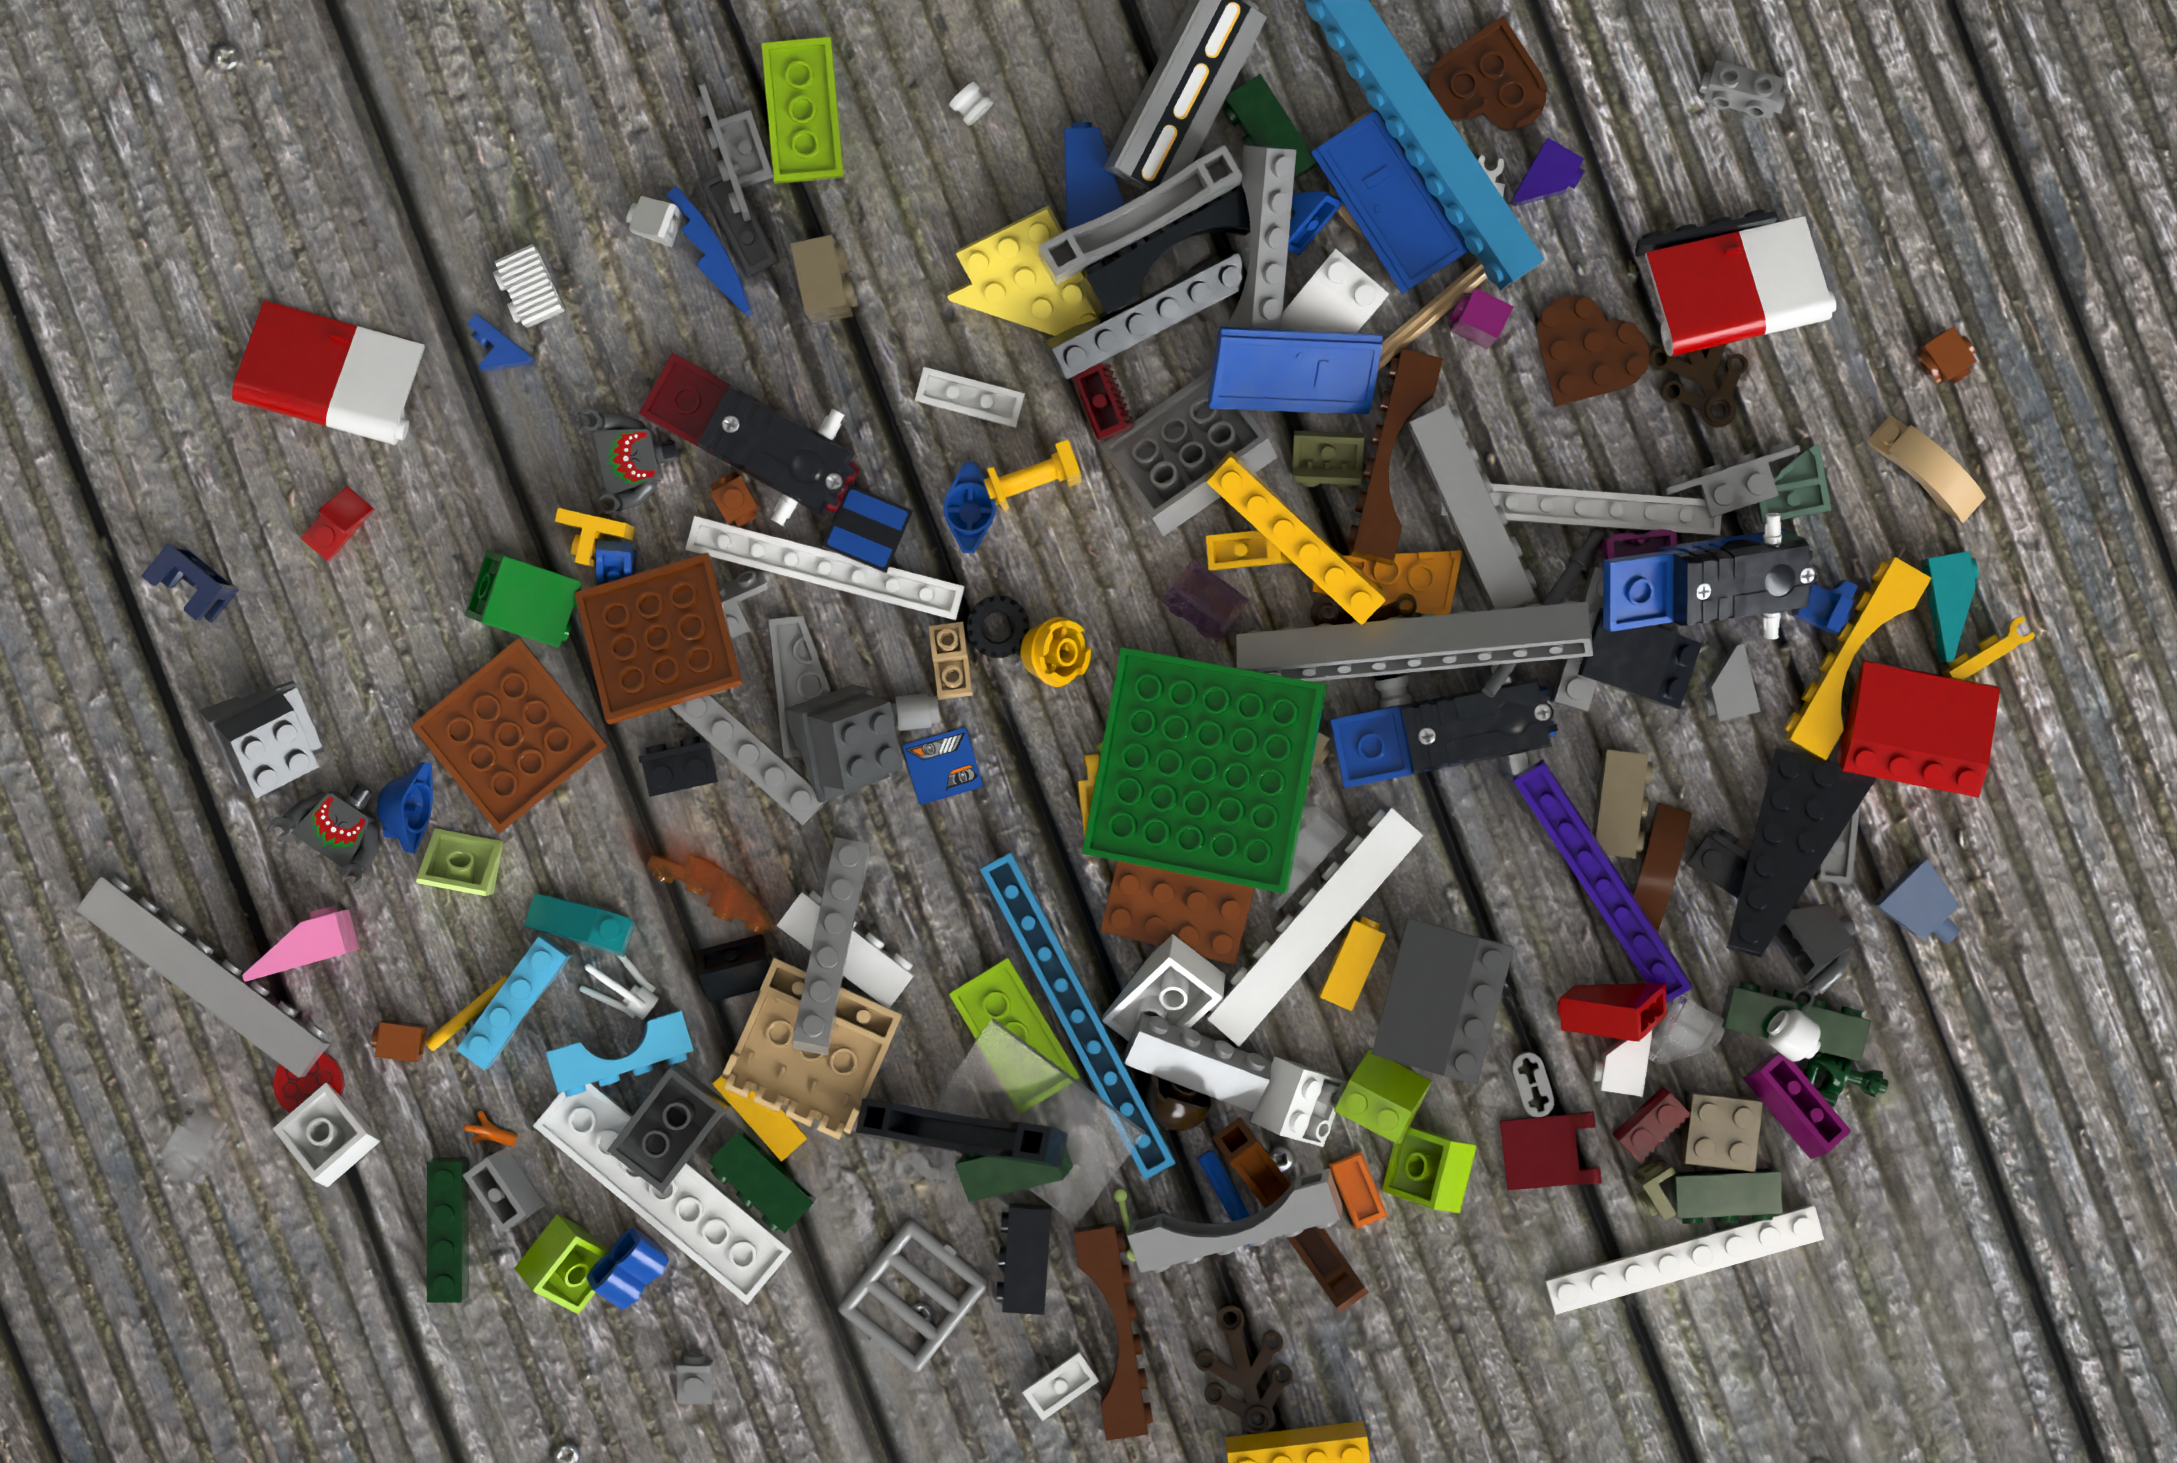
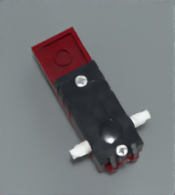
M673 352L638 413L780 492L782 496L779 498L771 520L784 526L786 519H789L794 509H796L797 503L825 517L827 511L837 512L843 501L842 496L849 488L850 482L854 481L860 472V469L855 464L858 456L832 441L836 437V433L841 426L840 422L845 416L842 413L831 409L830 414L826 415L821 426H819V430L816 432Z

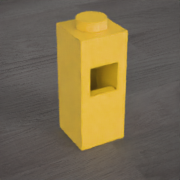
M1362 916L1360 922L1354 919L1351 920L1318 993L1319 997L1347 1010H1353L1386 936L1385 933L1379 931L1381 924Z

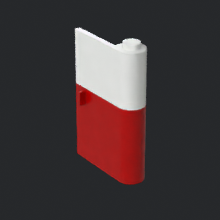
M1805 216L1646 252L1645 254L1664 317L1661 325L1662 343L1667 355L1670 357L1830 320L1832 312L1836 311V300L1834 294L1827 289Z
M264 300L234 380L232 400L396 445L398 440L405 439L408 432L409 420L404 419V406L425 345Z

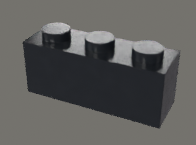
M1010 1203L1009 1212H1002L1001 1233H1007V1247L1000 1246L998 1267L1005 1268L1004 1282H997L996 1302L1003 1303L1002 1312L1044 1315L1052 1206Z

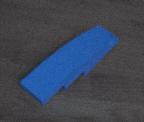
M675 186L666 196L690 220L681 231L705 254L696 266L749 318L753 311L742 281L724 246L702 214L681 190Z

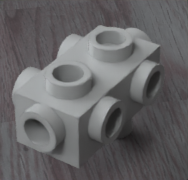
M1731 47L1720 49V61L1716 60L1712 73L1705 72L1699 92L1705 94L1704 102L1712 103L1715 108L1720 110L1731 108L1745 112L1754 119L1762 117L1772 119L1774 112L1781 114L1787 93L1781 92L1784 78L1748 69L1743 65H1735L1733 49Z

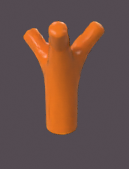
M483 1111L477 1113L482 1126L464 1125L465 1131L478 1134L472 1137L473 1143L490 1140L514 1147L518 1134L493 1125Z

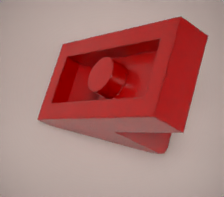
M347 486L318 510L321 515L304 533L301 539L326 561L330 562L375 509Z

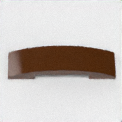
M1661 803L1656 805L1648 832L1649 840L1633 890L1634 897L1657 932L1664 917L1677 876L1692 814L1691 812Z

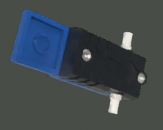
M1767 513L1765 514V532L1660 547L1659 552L1605 559L1603 628L1612 632L1670 622L1680 626H1689L1697 623H1708L1727 620L1728 618L1762 614L1763 637L1765 639L1779 638L1780 613L1785 610L1808 607L1812 585L1818 579L1817 569L1809 565L1813 558V551L1809 550L1810 545L1805 538L1781 529V514Z
M1492 665V667H1491L1492 674L1494 673V671L1497 669V667H1498L1499 665ZM1509 675L1493 698L1487 696L1482 689L1331 719L1330 725L1343 788L1508 755L1512 774L1517 775L1529 768L1526 752L1552 747L1550 737L1556 734L1558 728L1557 724L1551 720L1554 710L1547 703L1551 696L1550 689L1548 690L1547 686H1541L1538 678L1512 682Z

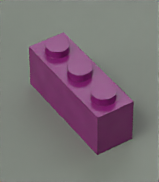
M1475 288L1470 295L1464 293L1454 306L1448 319L1453 322L1450 331L1488 349L1499 338L1514 306Z
M1777 1052L1766 1057L1743 1078L1810 1160L1829 1153L1851 1132L1849 1127L1798 1066L1781 1053Z

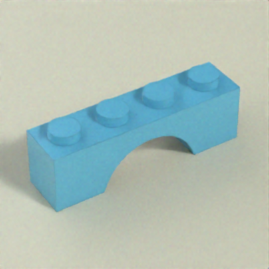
M547 935L538 936L456 1050L481 1069L486 1070L490 1068L512 1039L514 1032L526 1014L555 980L573 954Z
M678 1010L645 1020L641 1041L634 1050L623 1057L616 1059L596 1057L587 1051L579 1041L545 1051L556 1092H565L566 1097L585 1092V1085L599 1081L601 1087L620 1081L619 1074L632 1070L633 1075L637 1076L653 1071V1063L666 1060L668 1066L687 1060L686 1053L694 1050L682 1011Z

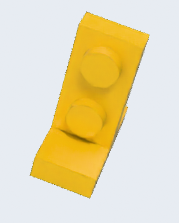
M1259 530L1206 536L1209 571L1274 564H1294Z

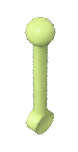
M1118 1189L1114 1193V1199L1119 1203L1127 1238L1130 1227L1125 1202L1127 1193L1123 1189ZM1127 1238L1129 1247L1127 1249V1257L1132 1261H1136Z

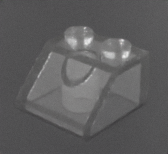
M1676 997L1667 1012V1016L1663 1019L1651 1041L1648 1058L1661 1065L1708 1051L1711 1045L1717 1046L1725 1032V1028L1722 1027L1725 1019L1684 997Z

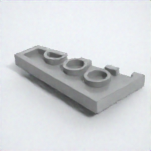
M804 617L768 619L782 758L801 757V752L796 748L784 709L830 693V687L821 668Z

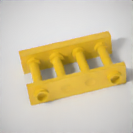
M1069 439L1055 444L1056 453L1051 454L1050 459L999 478L994 466L988 468L990 477L983 480L990 499H994L995 505L1000 504L1003 511L1010 509L1006 498L1056 479L1059 482L1066 480L1068 487L1081 483V472Z

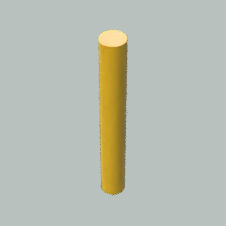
M504 975L425 1040L426 1045L432 1051H435L487 1008L509 977Z

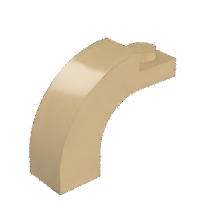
M1890 415L1867 440L1871 448L1897 464L1919 482L1932 497L1938 508L1962 524L1986 498L1977 483L1958 462L1912 425L1908 427Z

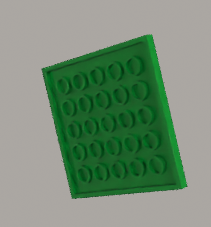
M1121 647L1082 854L1287 894L1327 685Z

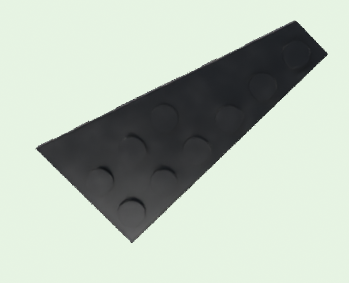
M1778 748L1775 749L1726 946L1727 949L1757 957L1763 955L1877 778L1845 772L1837 763Z

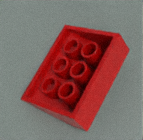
M1863 660L1836 759L1845 772L1979 798L1989 766L2000 687Z

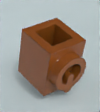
M1954 326L1944 330L1917 349L1920 353L1917 356L1919 366L1925 375L1936 385L1951 380L1953 384L1957 383L1971 373L1968 367L1977 361L1973 356L1975 349L1966 336L1963 335L1961 337Z
M737 471L720 478L710 485L712 489L710 494L727 524L732 526L736 523L738 527H741L756 518L755 512L759 511L761 507L746 480L739 476Z

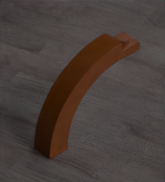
M1241 1117L1212 1137L1228 1162L1245 1181L1264 1208L1273 1204L1291 1185V1182ZM1317 1226L1307 1228L1302 1233L1287 1238L1340 1313L1369 1293L1324 1228L1320 1229Z

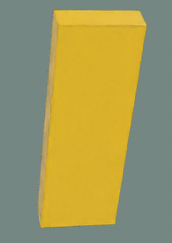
M722 1075L712 1083L781 1162L808 1139V1136L794 1120L785 1116L786 1111L782 1107L778 1113L753 1102L756 1092L750 1090L747 1098H744L724 1089L727 1079L723 1078Z

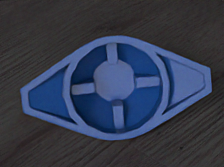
M964 462L946 495L943 507L945 520L962 553L972 554L975 553L990 528L996 511L995 500L990 499L983 480L984 477L976 462Z
M420 762L409 774L389 782L382 789L378 797L377 815L384 826L383 836L399 839L405 852L416 853L430 820L433 805L432 764Z

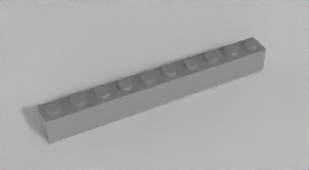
M1566 601L1555 605L1532 604L1527 607L1512 609L1498 607L1490 611L1480 612L1465 610L1456 614H1425L1421 617L1404 619L1391 617L1383 621H1366L1363 625L1357 621L1351 624L1340 625L1325 623L1308 628L1286 627L1275 631L1252 630L1248 633L1236 634L1237 668L1306 681L1593 656L1588 601Z

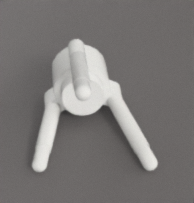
M626 955L624 958L617 957L641 985V988L634 985L628 991L592 965H585L586 971L622 995L624 1003L583 985L580 986L579 990L592 998L625 1012L631 1018H634L636 1015L643 1021L659 1000L653 994L656 987L643 977Z

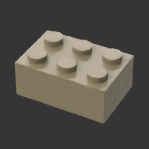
M832 235L790 243L804 312L811 323L815 325L854 316L852 307L858 306L854 285L852 286L849 277L845 278V273L851 272L847 252L842 243H836Z

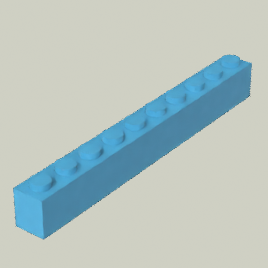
M1303 0L1309 16L1318 22L1325 32L1330 47L1338 51L1346 63L1349 75L1357 80L1365 91L1368 103L1378 110L1385 121L1390 135L1397 138L1405 150L1409 163L1416 167L1424 178L1428 191L1437 197L1444 207L1445 215L1449 222L1455 225L1465 238L1468 250L1476 255L1484 266L1487 278L1496 284L1501 291L1543 262L1545 259L1369 0Z
M1012 851L981 867V873L1144 1180L1176 1164L1173 1154L1155 1120L1149 1114L1138 1088Z

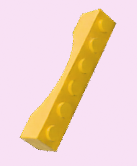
M1231 450L1206 476V483L1359 624L1363 625L1386 601L1384 591L1304 523Z
M1896 557L1888 558L1886 562L1880 561L1871 576V579L1875 580L1869 592L1863 591L1854 605L1857 613L1852 622H1847L1843 630H1840L1837 634L1836 639L1840 642L1834 653L1829 651L1825 655L1819 666V669L1823 671L1816 683L1810 682L1801 699L1805 701L1799 713L1793 712L1784 726V730L1787 731L1784 740L1815 758L1827 760L1844 731L1841 714L1842 690L1846 673L1855 654L1864 641L1878 627L1898 614L1914 609L1931 580V577Z

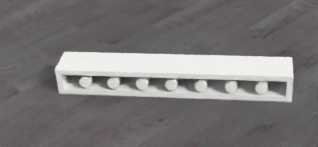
M1389 807L1385 812L1380 808L1367 823L1371 829L1363 838L1356 835L1344 849L1348 853L1340 864L1334 861L1321 876L1325 880L1317 890L1311 887L1298 902L1302 908L1294 917L1287 914L1275 928L1279 932L1271 943L1265 940L1252 955L1256 958L1254 963L1248 970L1242 966L1229 981L1234 986L1209 1010L1210 1013L1206 1016L1207 1019L1236 1045L1240 1046L1424 836L1393 808Z

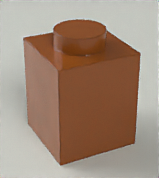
M387 1019L381 1021L379 1027H374L372 1033L371 1047L376 1048L375 1057L415 1063L423 1060L428 1025Z

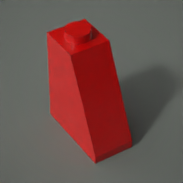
M1666 984L1574 985L1560 997L1557 1004V1014L1561 1018V1030L1639 1042L1667 1016Z

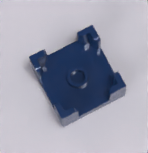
M167 543L141 575L153 586L162 582L168 588H174L183 578L191 586L198 589L184 606V611L196 621H200L205 617L208 622L213 623L239 591L185 546Z

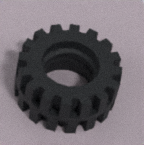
M991 596L981 600L973 607L967 621V633L972 645L983 655L992 658H1005L1018 652L1021 649L1025 634L1030 630L1026 611L1017 601L1006 596ZM1002 612L1011 618L1013 631L1005 641L995 642L985 635L983 629L984 621L990 614Z

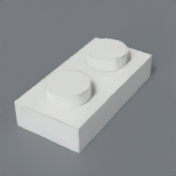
M1079 1350L1026 1387L1022 1393L1043 1421L1098 1383L1099 1377Z

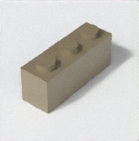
M1602 749L1592 833L1609 856L1636 859V853L1642 852L1644 831H1639L1641 817L1646 818L1649 798L1644 796L1645 782H1651L1653 773V762H1648L1649 754Z

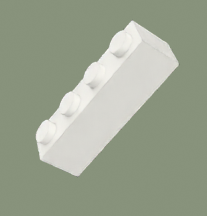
M804 890L777 926L811 951L823 896L815 890H812L810 894ZM854 921L843 976L880 1004L890 1009L914 977L915 973L910 970L913 964L899 953L892 957L882 949L885 945L882 940L871 932L864 936L854 928L857 925V922Z

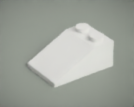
M1335 249L1282 313L1281 329L1358 333L1387 299L1389 293Z
M1172 934L1144 962L1102 1016V1022L1128 1041L1141 1013L1161 1017L1168 1023L1184 1029L1191 1028L1223 998L1226 974Z

